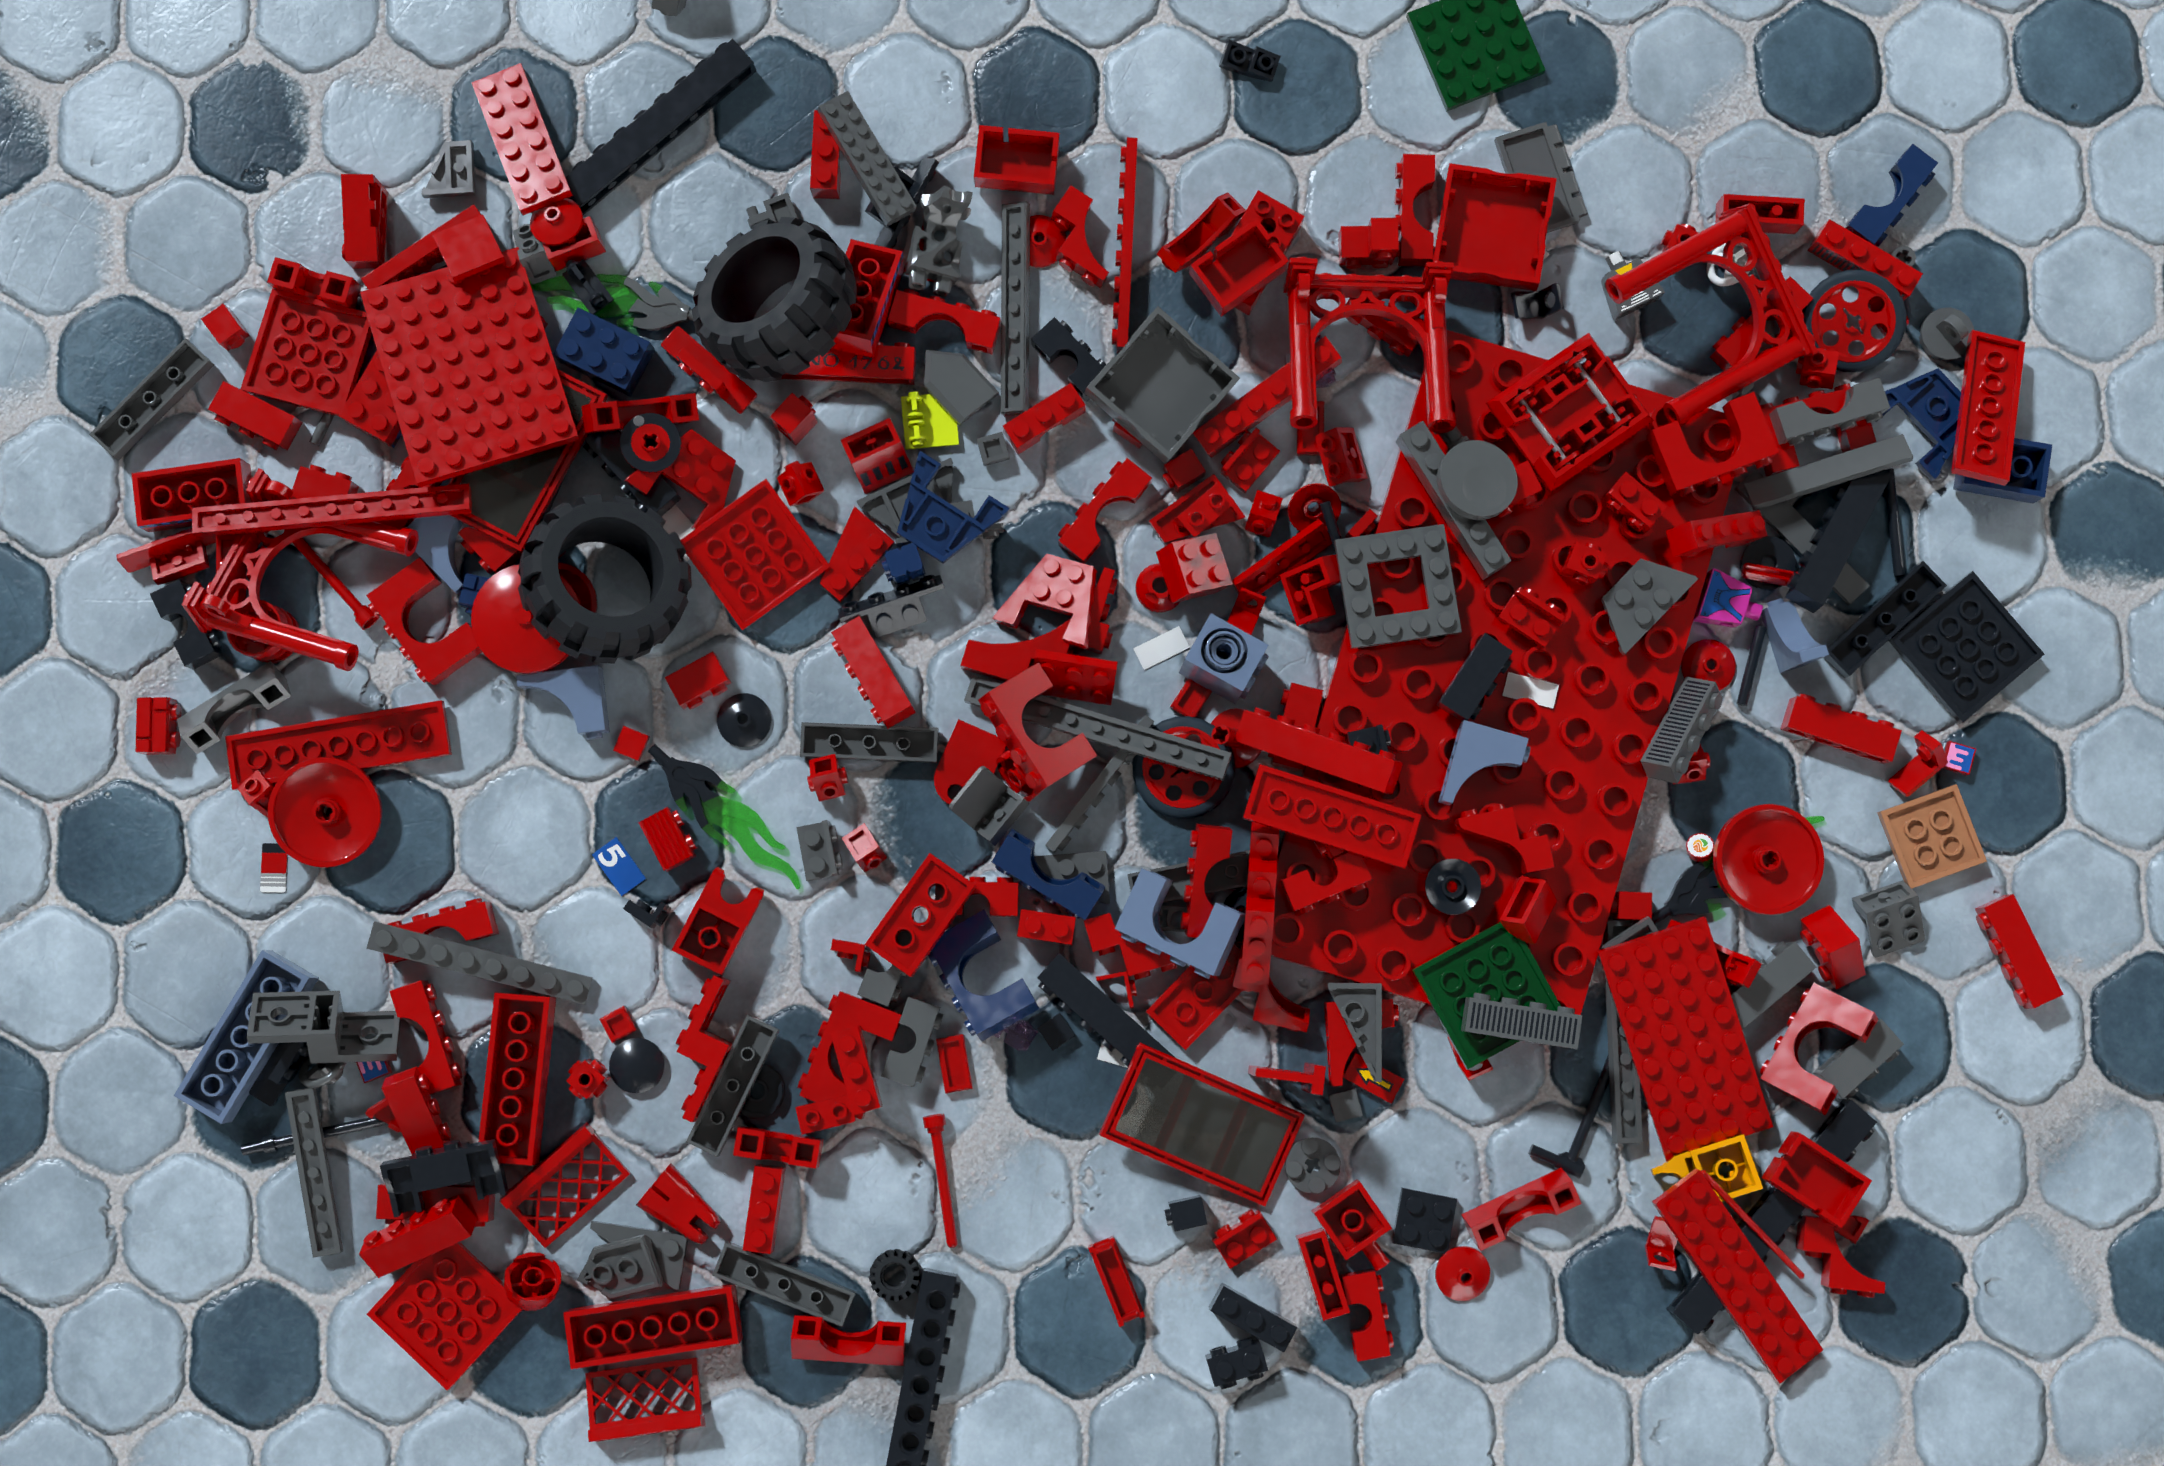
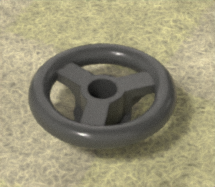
M308 1055L300 1066L299 1080L307 1088H318L326 1084H333L341 1078L347 1062L316 1063L315 1067L308 1071L312 1064Z

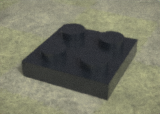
M1401 1187L1392 1243L1445 1254L1449 1249L1457 1198Z

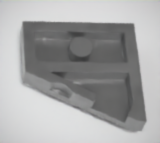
M471 140L444 142L439 152V159L432 167L431 178L426 188L423 187L422 196L424 198L476 195L473 142Z

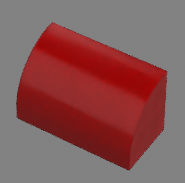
M1522 876L1500 918L1501 924L1510 934L1534 945L1557 901L1547 880Z

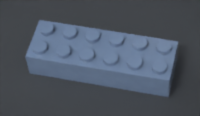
M262 950L174 1096L220 1124L231 1123L248 1097L251 1087L279 1044H248L247 1031L253 993L312 991L319 978L273 950ZM277 1015L274 1020H282L286 1015Z

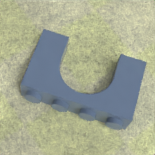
M1141 868L1115 927L1116 930L1122 932L1121 938L1135 944L1139 940L1146 944V950L1157 955L1164 952L1171 956L1169 959L1171 962L1185 967L1186 963L1196 967L1194 972L1209 979L1211 975L1220 976L1245 920V914L1222 903H1215L1202 933L1192 942L1177 944L1164 934L1159 921L1161 906L1173 880L1149 869Z

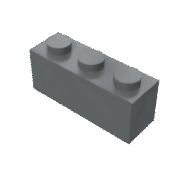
M1878 1019L1866 1043L1852 1037L1817 1068L1813 1074L1836 1087L1839 1092L1835 1098L1849 1099L1859 1091L1857 1086L1864 1080H1871L1879 1073L1878 1067L1885 1061L1887 1063L1891 1062L1900 1054L1898 1049L1904 1043L1882 1019Z

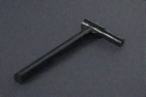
M1608 1056L1569 1152L1557 1155L1532 1144L1529 1155L1552 1164L1556 1169L1562 1168L1566 1173L1574 1177L1580 1178L1582 1176L1585 1164L1579 1155L1610 1081Z

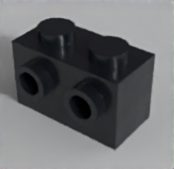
M1252 1337L1237 1341V1345L1226 1348L1223 1345L1209 1350L1210 1354L1205 1355L1214 1387L1220 1386L1221 1389H1227L1237 1385L1236 1380L1246 1377L1248 1381L1256 1380L1264 1376L1263 1372L1269 1371L1258 1339L1253 1340Z

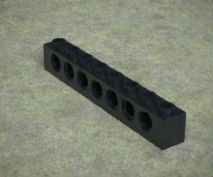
M924 1268L886 1466H899L902 1463H909L911 1466H927L930 1450H925L926 1438L932 1439L935 1422L930 1421L931 1411H937L940 1394L935 1393L937 1382H943L945 1366L940 1365L942 1354L948 1355L951 1338L946 1337L948 1326L953 1327L956 1310L951 1309L953 1298L958 1299L961 1282L956 1281L957 1274L929 1268ZM939 1293L944 1296L946 1303L943 1307L936 1308L931 1304L930 1297L933 1294ZM928 1322H936L940 1326V1333L935 1336L929 1335L925 1331V1325ZM923 1350L932 1351L935 1355V1360L929 1364L922 1362L920 1352ZM918 1378H925L929 1382L930 1388L924 1392L918 1391L915 1388L914 1381ZM913 1406L921 1407L924 1411V1417L919 1420L913 1419L909 1414V1409ZM909 1434L915 1435L919 1440L918 1446L914 1448L906 1446L904 1437Z

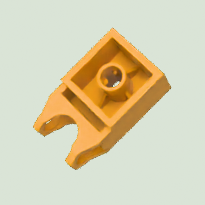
M1744 1134L1675 1155L1671 1160L1650 1169L1652 1175L1673 1173L1680 1179L1684 1178L1695 1168L1705 1170L1731 1198L1763 1189ZM1722 1162L1724 1165L1730 1166V1170L1727 1171V1177L1725 1178L1723 1174L1718 1173ZM1715 1191L1721 1201H1724L1723 1198Z

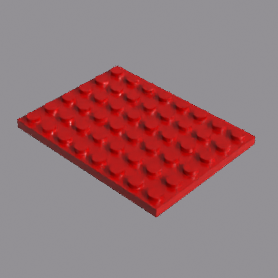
M518 247L502 251L505 262L457 282H454L448 267L360 292L418 487L580 440L525 267L522 266L519 260Z

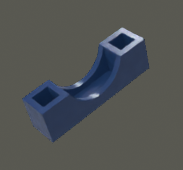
M1912 144L1888 172L1895 187L1892 202L1881 207L1864 205L1845 228L1879 247L1888 236L1885 233L1888 226L1894 227L1904 214L1900 212L1905 205L1910 207L1920 194L1916 191L1921 184L1926 187L1936 175L1932 170L1938 162Z
M1011 829L991 861L996 865L995 868L1005 875L1011 874L1018 878L1019 883L1030 890L1036 889L1042 893V897L1052 904L1058 903L1065 907L1066 912L1077 919L1081 917L1086 920L1106 886L1083 872L1070 879H1055L1048 876L1040 869L1036 862L1035 842Z

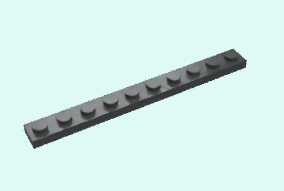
M973 675L964 698L965 703L981 707L978 699L1001 685V683ZM1041 695L1029 701L1022 712L1023 721L1073 736H1078L1083 732L1089 741L1224 781L1232 757L1230 752Z

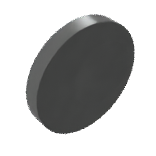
M1470 440L1457 444L1444 456L1437 471V485L1443 500L1453 511L1469 519L1486 520L1499 515L1510 505L1517 491L1518 479L1512 461L1500 448L1485 441Z

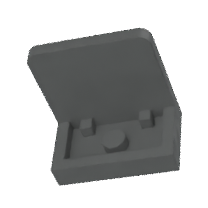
M981 766L952 800L949 809L982 837L996 846L1030 803L1010 789L988 768Z

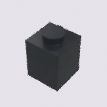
M1201 1195L1169 1201V1209L1164 1210L1167 1225H1173L1175 1232L1207 1225Z

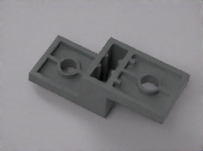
M340 991L253 993L247 1041L248 1044L307 1042L311 1063L397 1061L401 1018L397 1017L396 1011L343 1012ZM277 1015H286L282 1020H274ZM370 1033L377 1035L373 1039L364 1038L367 1034Z

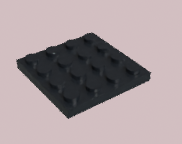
M1973 571L1968 573L1888 640L1959 724L1965 722L2045 655Z

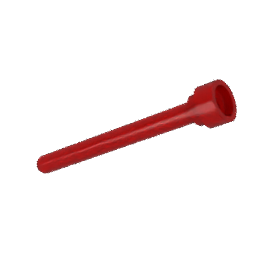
M303 538L292 542L355 612V622L362 630L370 628L377 622L379 618L373 614L367 605H362Z
M945 1114L928 1115L923 1117L924 1128H927V1132L931 1133L946 1243L949 1248H955L958 1241L942 1131H944V1125H946Z

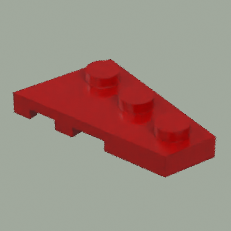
M1212 474L1148 521L1164 544L1191 535L1185 527L1180 528L1174 520L1217 482L1221 484L1215 474ZM1234 503L1203 531L1244 519L1245 515L1237 504Z
M854 506L830 559V568L825 570L820 585L841 603L886 552L891 549L895 542Z

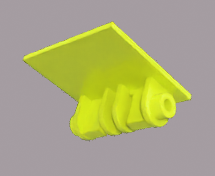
M909 392L908 396L901 397L906 450L959 445L957 422L931 394L919 395V392Z

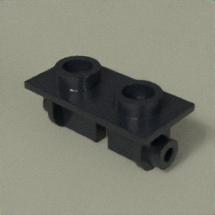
M584 258L581 261L571 259L566 263L567 269L562 275L591 314H596L614 301Z

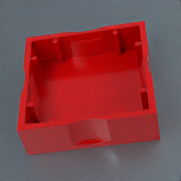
M1449 163L1433 262L1454 263L1450 279L1537 291L1540 284L1546 247L1545 240L1557 178L1523 173L1505 174L1487 168Z

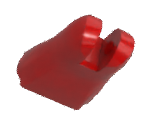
M672 1163L668 1165L636 1204L637 1207L669 1225L689 1240L699 1244H704L709 1237L701 1228L694 1224L698 1218L714 1229H717L721 1223L717 1213L695 1191Z

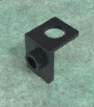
M1554 283L1540 291H1514L1511 293L1516 319H1543L1564 309L1559 283ZM1551 292L1555 296L1553 307H1550L1547 302L1548 295Z

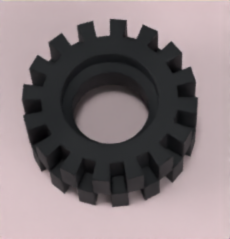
M890 1249L881 1253L873 1262L869 1271V1282L872 1284V1290H875L880 1298L883 1297L886 1301L893 1300L894 1302L902 1299L905 1300L913 1294L919 1284L920 1267L915 1257L911 1256L909 1252L901 1251L900 1249ZM893 1264L900 1265L906 1273L905 1281L898 1286L888 1284L884 1278L885 1269Z

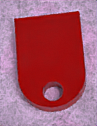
M958 719L934 775L935 789L940 798L950 805L952 799L948 796L949 788L953 785H959L963 788L981 766H985L995 774L999 763L996 764V760L1004 753L1007 747L1004 741L994 734Z

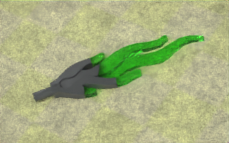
M618 274L596 275L601 282L620 285L617 287H605L614 301L594 314L599 318H610L625 314H644L647 317H626L618 319L616 323L620 327H634L645 331L663 330L677 324L688 323L689 320L693 321L691 307L682 303L669 289L661 284L649 282L650 288L658 294V296H655L637 281L627 276ZM564 276L546 279L533 285L529 280L531 288L536 291L562 290L575 293ZM561 295L547 298L549 304H562L574 311L579 307L589 312L583 302Z

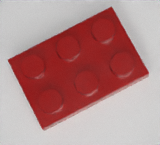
M1036 649L1034 665L1039 662L1053 685L1041 695L1111 706L1118 662Z

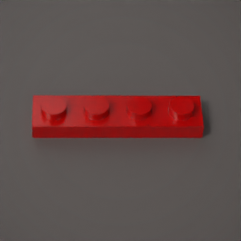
M1317 519L1232 580V585L1236 592L1239 594L1241 587L1262 594L1281 580V574L1301 566L1331 545L1332 542L1324 523ZM1250 597L1243 598L1246 603L1253 600Z

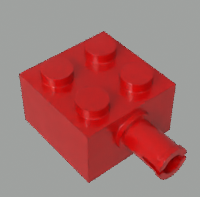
M1354 1180L1311 1210L1345 1260H1348L1359 1251H1363L1375 1271L1382 1269L1390 1262L1376 1241L1383 1234L1391 1230L1392 1227L1359 1180Z

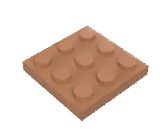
M1957 784L1877 812L1902 878L1911 889L1987 862Z

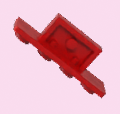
M676 326L661 343L662 348L680 362L678 367L689 377L694 374L700 380L698 384L709 394L712 392L716 393L739 414H742L757 397V393L738 376L730 373L710 352L681 327Z
M192 528L129 549L117 554L116 557L117 561L128 573L151 566L154 582L157 585H161L209 568L206 546L216 543V536L195 537L192 534Z

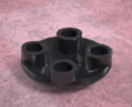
M631 1038L623 1041L614 1049L610 1057L609 1071L611 1078L619 1088L629 1093H643L652 1089L660 1082L664 1072V1058L659 1047L644 1038Z

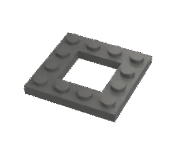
M1444 524L1337 539L1334 541L1351 649L1460 634L1462 632ZM1420 557L1428 609L1375 617L1367 564Z

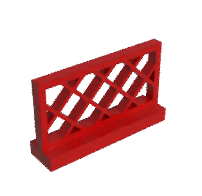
M1304 1063V1072L1249 1065L1248 1074L1256 1077L1302 1082V1091L1323 1095L1325 1066Z
M586 1122L510 1188L506 1195H502L499 1202L506 1209L509 1208L542 1246L546 1248L629 1176L631 1172L594 1133V1129L590 1124ZM592 1141L600 1149V1160L583 1159L584 1148ZM580 1152V1159H574V1157ZM604 1154L609 1160H603ZM567 1163H579V1178H563V1166ZM583 1164H599L598 1179H583ZM603 1165H615L621 1174L614 1180L602 1179ZM559 1171V1177H552ZM546 1181L558 1182L557 1197L541 1196V1188ZM562 1182L578 1183L577 1198L561 1197ZM582 1183L598 1184L597 1195L594 1198H581ZM602 1184H609L601 1191ZM538 1189L537 1196H530ZM524 1200H536V1215H524L517 1206ZM557 1201L556 1216H540V1202ZM560 1202H577L576 1213L572 1217H561ZM580 1203H587L580 1209ZM530 1220H536L535 1226ZM539 1220L556 1221L555 1232L547 1239L539 1231ZM559 1221H566L561 1227H559Z
M698 1358L585 1373L590 1430H588L589 1442L706 1427L705 1415H703ZM691 1365L692 1377L684 1385L673 1375L680 1366ZM674 1367L670 1373L665 1369ZM655 1369H660L667 1375L658 1389L646 1380ZM646 1371V1373L643 1376L639 1375L637 1372ZM627 1373H632L639 1379V1382L630 1393L618 1384ZM619 1375L615 1381L609 1376ZM604 1377L612 1383L602 1397L594 1391L593 1378ZM670 1379L683 1388L673 1401L661 1392ZM643 1383L655 1392L645 1405L633 1396ZM692 1383H693L694 1392L689 1389V1387H690V1385H691ZM615 1387L627 1396L618 1409L605 1400ZM686 1391L694 1397L695 1410L684 1411L676 1405ZM658 1395L670 1404L662 1415H656L649 1409V1406ZM595 1397H596L597 1399H599V1401L597 1402L596 1405H595ZM630 1399L642 1408L633 1419H628L621 1413V1410ZM604 1403L614 1414L607 1422L597 1424L596 1411ZM673 1407L677 1411H679L676 1413H669L673 1409ZM645 1411L651 1415L647 1417H642ZM617 1416H619V1417H621V1418L623 1419V1420H619V1421H614V1419H615Z

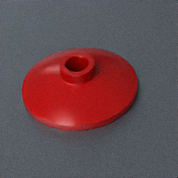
M566 198L534 211L530 219V229L539 242L551 246L561 245L572 240L579 233L583 224V213L576 202Z
M1045 215L1030 216L1031 267L1043 268L1058 261L1056 257L1066 240L1064 231L1054 224L1051 217ZM1036 235H1042L1044 237V240L1042 242H1036L1034 240V237Z
M1321 483L1303 486L1294 493L1289 501L1288 517L1290 522L1298 531H1302L1319 519L1327 529L1320 503L1331 502L1337 521L1341 513V501L1338 494L1330 486ZM1316 502L1315 507L1308 508L1311 503Z
M1713 639L1699 640L1690 645L1684 652L1681 662V671L1684 679L1685 677L1714 681L1719 691L1730 684L1736 670L1735 658L1730 649L1723 643ZM1708 660H1712L1715 663L1713 670L1707 667L1706 663Z
M1469 1246L1452 1248L1443 1254L1437 1263L1435 1270L1436 1283L1441 1292L1450 1299L1456 1301L1471 1300L1479 1296L1489 1283V1263L1485 1256L1475 1248ZM1464 1273H1469V1278L1462 1281L1461 1276Z

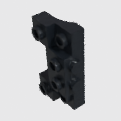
M495 1139L472 1144L453 1140L444 1143L443 1147L433 1149L432 1146H424L416 1149L412 1156L383 1161L380 1165L394 1217H399L404 1212L416 1210V1213L422 1212L425 1208L422 1191L470 1182L473 1179L478 1200L484 1199L487 1195L500 1193L501 1196L506 1195L508 1192L503 1163L500 1164Z

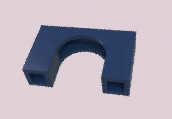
M984 909L946 930L928 955L934 967L940 966L943 973L939 977L946 990L952 988L955 994L952 1002L959 1013L965 1012L968 1020L964 1024L971 1036L977 1035L981 1041L986 1040L1040 1009L1023 978L992 995H976L965 988L963 973L969 960L977 953L1001 940Z

